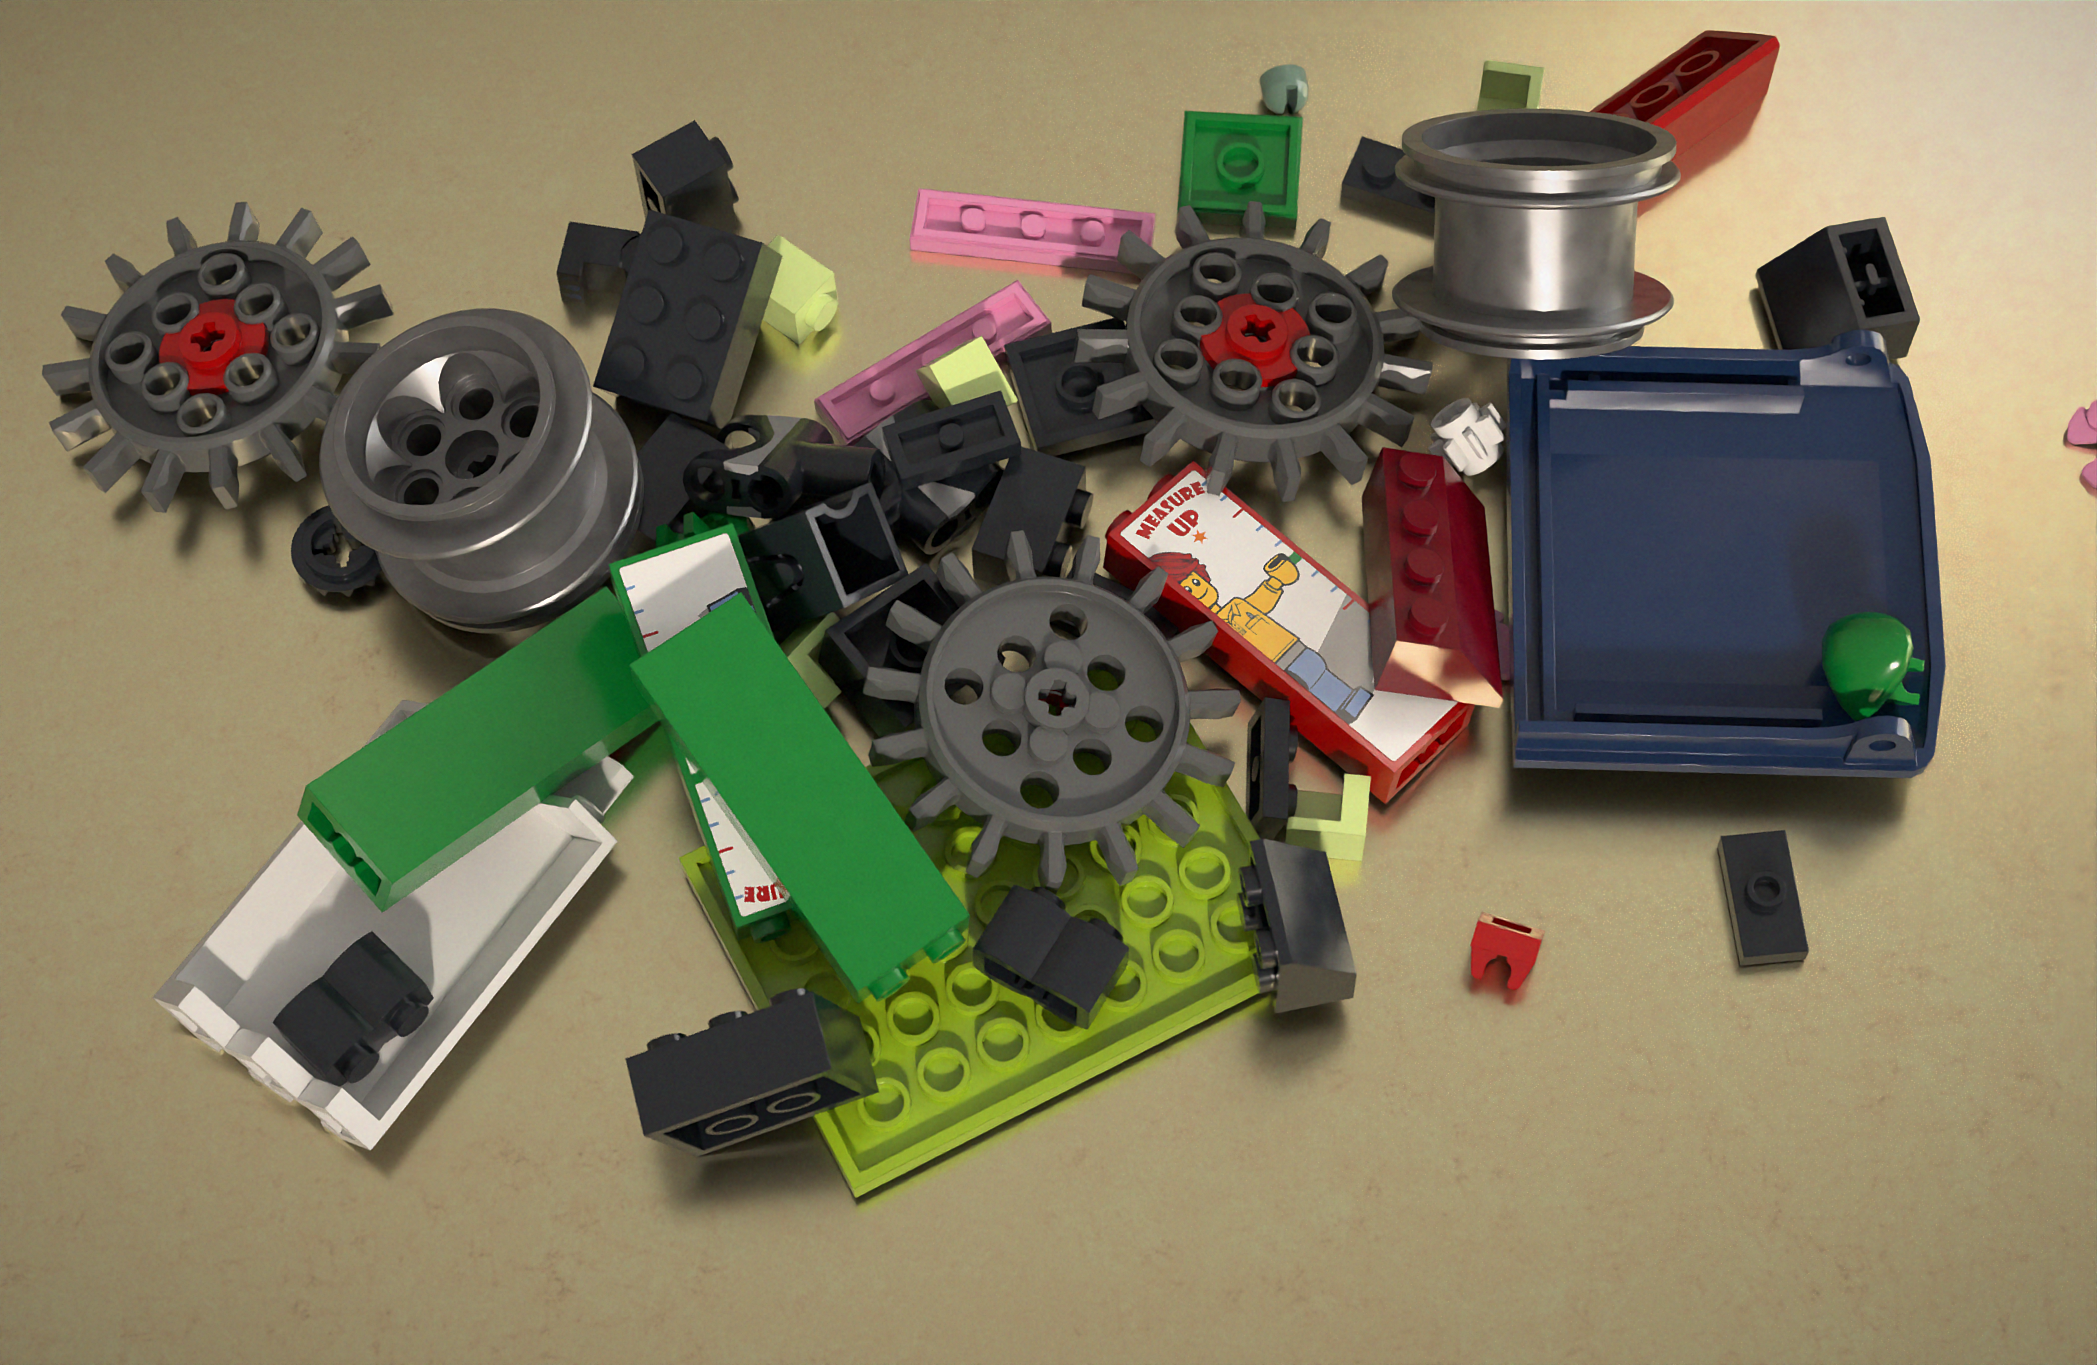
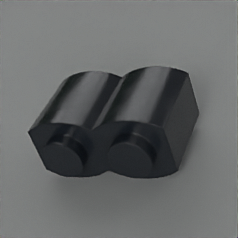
M1013 885L973 948V966L998 984L1018 994L1030 997L1037 1004L1059 1018L1088 1030L1128 965L1129 947L1122 943L1124 939L1121 933L1107 922L1097 918H1090L1086 922L1069 915L1065 911L1066 906L1064 902L1052 892L1036 886L1028 890Z
M371 931L348 947L332 963L321 978L315 980L298 993L282 1009L272 1023L283 1038L328 1083L341 1087L346 1082L356 1083L366 1077L378 1063V1052L385 1043L397 1035L405 1037L414 1032L426 1019L429 1013L427 1006L434 997L425 982Z

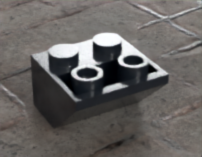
M1886 216L1825 226L1756 270L1755 277L1779 350L1819 347L1830 344L1833 337L1852 330H1869L1880 333L1886 340L1889 360L1907 357L1921 319Z
M1267 839L1250 841L1248 866L1239 867V880L1242 892L1237 893V904L1244 932L1254 930V942L1257 953H1253L1251 959L1259 993L1270 991L1275 1013L1353 998L1357 972L1326 852Z

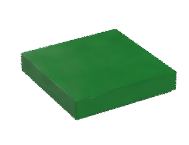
M1185 110L1177 216L1180 207L1191 205L1202 224L1241 226L1248 203L1253 201L1261 202L1266 221L1265 227L1296 229L1303 117Z

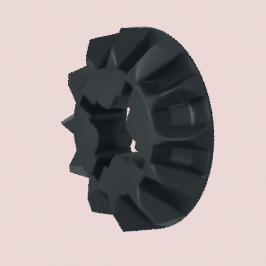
M329 505L310 514L297 528L292 539L291 558L294 568L304 584L308 583L315 587L323 596L328 592H342L350 597L354 589L365 584L374 587L376 576L382 570L375 549L368 547L352 536L335 517ZM338 533H343L351 549H356L349 552V561L346 562L347 566L341 567L334 555H328L337 550V542H339Z

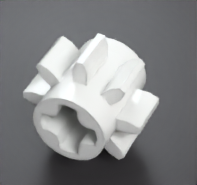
M1462 398L1443 408L1431 422L1435 432L1430 435L1434 443L1428 447L1432 455L1443 456L1452 467L1455 466L1458 472L1463 471L1467 476L1476 475L1488 469L1504 452L1500 442L1506 438L1502 433V430L1506 428V423L1491 402L1480 408L1477 402L1472 403L1469 398Z

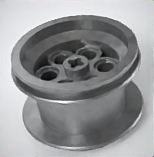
M1494 109L1462 112L1431 118L1410 126L1402 134V150L1406 155L1397 162L1395 174L1406 186L1435 197L1433 266L1408 274L1394 286L1392 290L1394 303L1403 312L1419 320L1421 332L1430 340L1449 348L1486 356L1515 359L1579 358L1610 353L1636 343L1643 336L1644 326L1661 319L1672 309L1674 304L1673 294L1664 284L1653 277L1634 271L1638 202L1664 194L1680 181V169L1671 161L1676 154L1677 142L1675 137L1663 128L1636 119L1596 112L1562 109Z
M496 308L461 310L429 319L399 334L369 357L347 382L331 409L321 439L319 454L321 484L327 503L335 517L352 536L368 547L375 549L385 576L400 595L435 620L463 631L476 633L514 632L548 622L566 613L593 594L609 578L610 570L608 564L624 558L640 523L644 501V481L635 445L628 428L612 406L592 392L584 363L569 341L550 325L524 313Z

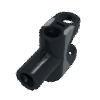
M928 399L917 401L884 420L854 446L880 449L885 457V482L879 503L893 537L900 531H903L925 554H933L946 547L968 529L990 505L1004 469L995 462L902 491L883 440L882 427L940 409L932 400Z
M747 414L736 416L728 421L717 435V440L730 449H714V451H705L698 454L688 463L683 473L685 491L689 498L700 508L736 516L771 519L785 514L798 498L822 500L869 482L872 483L877 498L880 500L885 482L886 465L885 457L880 449L834 444L830 432L818 421L798 417ZM732 432H747L756 441L741 448H734L731 442ZM707 467L719 474L723 480L724 493L714 494L703 488L698 479V469Z

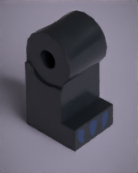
M569 221L556 272L562 301L585 304L589 290L622 294L641 233L639 231Z

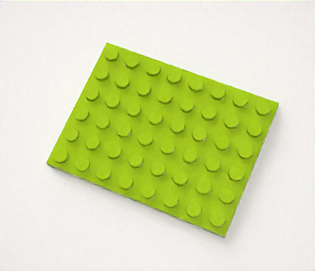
M1092 670L1087 673L1091 684L1100 690L1112 691L1118 688L1116 679L1107 671ZM1048 704V713L1056 716V707ZM1139 720L1125 723L1128 734L1135 740L1140 742L1156 740L1154 730L1147 723ZM1190 723L1186 743L1207 750ZM989 734L982 738L986 749L994 755L1008 756L1015 752L1012 742L1003 735ZM1078 753L1073 756L1076 767L1083 773L1099 775L1105 772L1104 765L1097 756L1091 753ZM923 757L909 759L894 765L876 767L869 765L865 767L903 821H905L908 810L916 798L937 785ZM1174 771L1164 792L1188 811L1200 826L1193 839L1184 848L1169 838L1144 814L1130 825L1124 827L1122 830L1135 852L1139 868L1133 880L1119 886L1107 868L1103 853L1096 840L1081 844L1064 845L1067 868L1056 896L1064 902L1066 906L1065 911L1069 915L1086 922L1090 918H1097L1107 922L1121 933L1124 939L1122 943L1129 947L1128 965L1088 1030L1059 1018L1037 1004L1030 997L1018 994L998 984L973 966V948L1012 886L1017 885L1028 890L1035 886L1040 887L1037 873L1040 861L1039 844L1027 843L1003 836L1000 839L996 856L987 869L978 878L966 873L969 849L972 842L983 829V825L976 822L955 804L944 810L933 823L912 832V834L970 914L968 929L961 933L966 941L956 951L937 963L933 964L927 956L906 971L910 980L895 993L879 1002L871 994L857 1004L799 920L791 922L792 930L777 939L764 943H754L751 936L738 941L705 846L679 857L685 876L757 1011L771 1006L769 1000L781 992L805 988L860 1017L879 1092L812 1116L855 1198L1259 993L1251 955L1257 953L1254 942V930L1248 932L1243 930L1237 904V893L1242 892L1239 880V867L1248 866L1250 841L1259 840L1260 837L1227 783L1223 788L1204 783ZM1029 785L1020 789L1022 798L1032 807L1047 808L1053 805L1050 794L1040 786Z

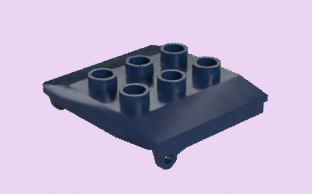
M1852 330L1834 336L1830 344L1794 350L1628 346L1610 353L1579 358H1507L1506 480L1509 664L1514 768L1912 778L1926 770L1935 755L1946 669L1932 462L1910 379L1900 366L1889 362L1886 340L1880 333L1869 330ZM1857 612L1884 613L1902 622L1911 631L1914 648L1912 658L1925 661L1923 672H1907L1901 681L1907 692L1920 694L1919 705H1898L1885 702L1869 718L1855 722L1840 706L1829 686L1822 667L1821 642L1828 626L1843 616Z

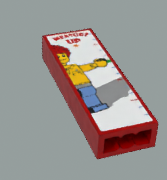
M1192 461L1176 476L1170 473L1162 477L1150 491L1146 502L1133 513L1130 510L1123 511L1108 527L1105 533L1107 543L1103 568L1125 587L1135 591L1140 579L1159 566L1169 573L1161 596L1153 607L1177 626L1180 633L1192 626L1213 621L1218 633L1212 645L1204 653L1261 701L1265 697L1289 700L1290 725H1296L1298 732L1347 773L1371 776L1370 792L1384 804L1468 726L1475 704L1375 690L1369 604L1225 487L1220 496L1207 493L1206 471L1196 462Z

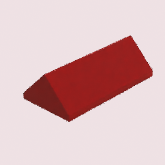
M1706 29L1589 112L1636 119L1665 129L1675 137L1677 142L1676 154L1671 160L1673 161L1768 93L1780 43L1776 35Z

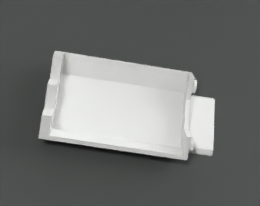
M402 700L363 747L428 705V703ZM605 757L383 913L306 825L300 821L154 995L153 999L202 1042L218 1053L223 1049L236 1057L249 1069L248 1072L251 1076L291 1103L295 1099L310 1109L322 1120L321 1124L345 1141L371 1150L618 842L601 824L605 820L604 814L634 776L611 757ZM373 931L425 982L434 998L427 1006L429 1013L424 1022L411 1034L405 1037L397 1035L385 1043L378 1052V1063L366 1077L356 1083L346 1082L339 1087L328 1083L283 1038L272 1022L298 993L315 980L321 978L332 963L348 947L367 933Z

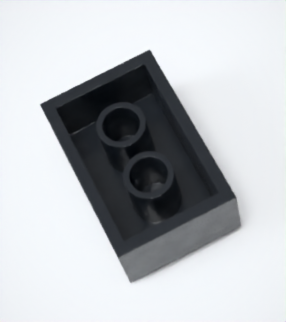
M649 209L593 387L623 400L669 414L673 412L679 417L722 429L732 418L783 256L762 242Z
M798 988L773 996L769 1000L771 1006L750 1014L745 1011H732L718 1015L708 1021V1029L686 1036L683 1033H673L649 1041L646 1045L648 1051L625 1058L643 1135L698 1157L878 1093L879 1089L860 1017L808 989Z

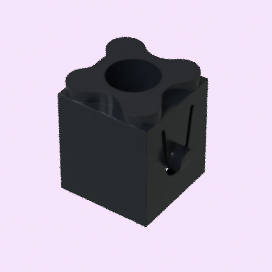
M871 482L797 508L778 518H773L767 524L737 535L772 632L848 607L895 584L908 575Z

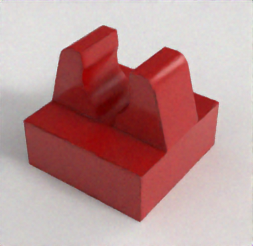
M1482 911L1470 944L1471 975L1482 980L1487 963L1497 958L1499 954L1507 957L1506 962L1511 968L1507 988L1512 990L1519 989L1535 965L1545 930Z

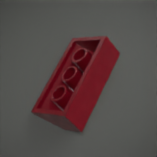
M1382 447L1361 497L1374 688L1378 691L1499 708L1503 701L1485 507L1443 456Z

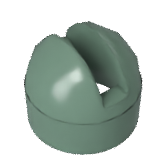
M1293 64L1280 65L1267 70L1261 75L1259 83L1262 98L1267 108L1275 114L1282 115L1284 110L1288 109V112L1293 115L1305 106L1308 101L1309 86L1306 72L1301 66Z

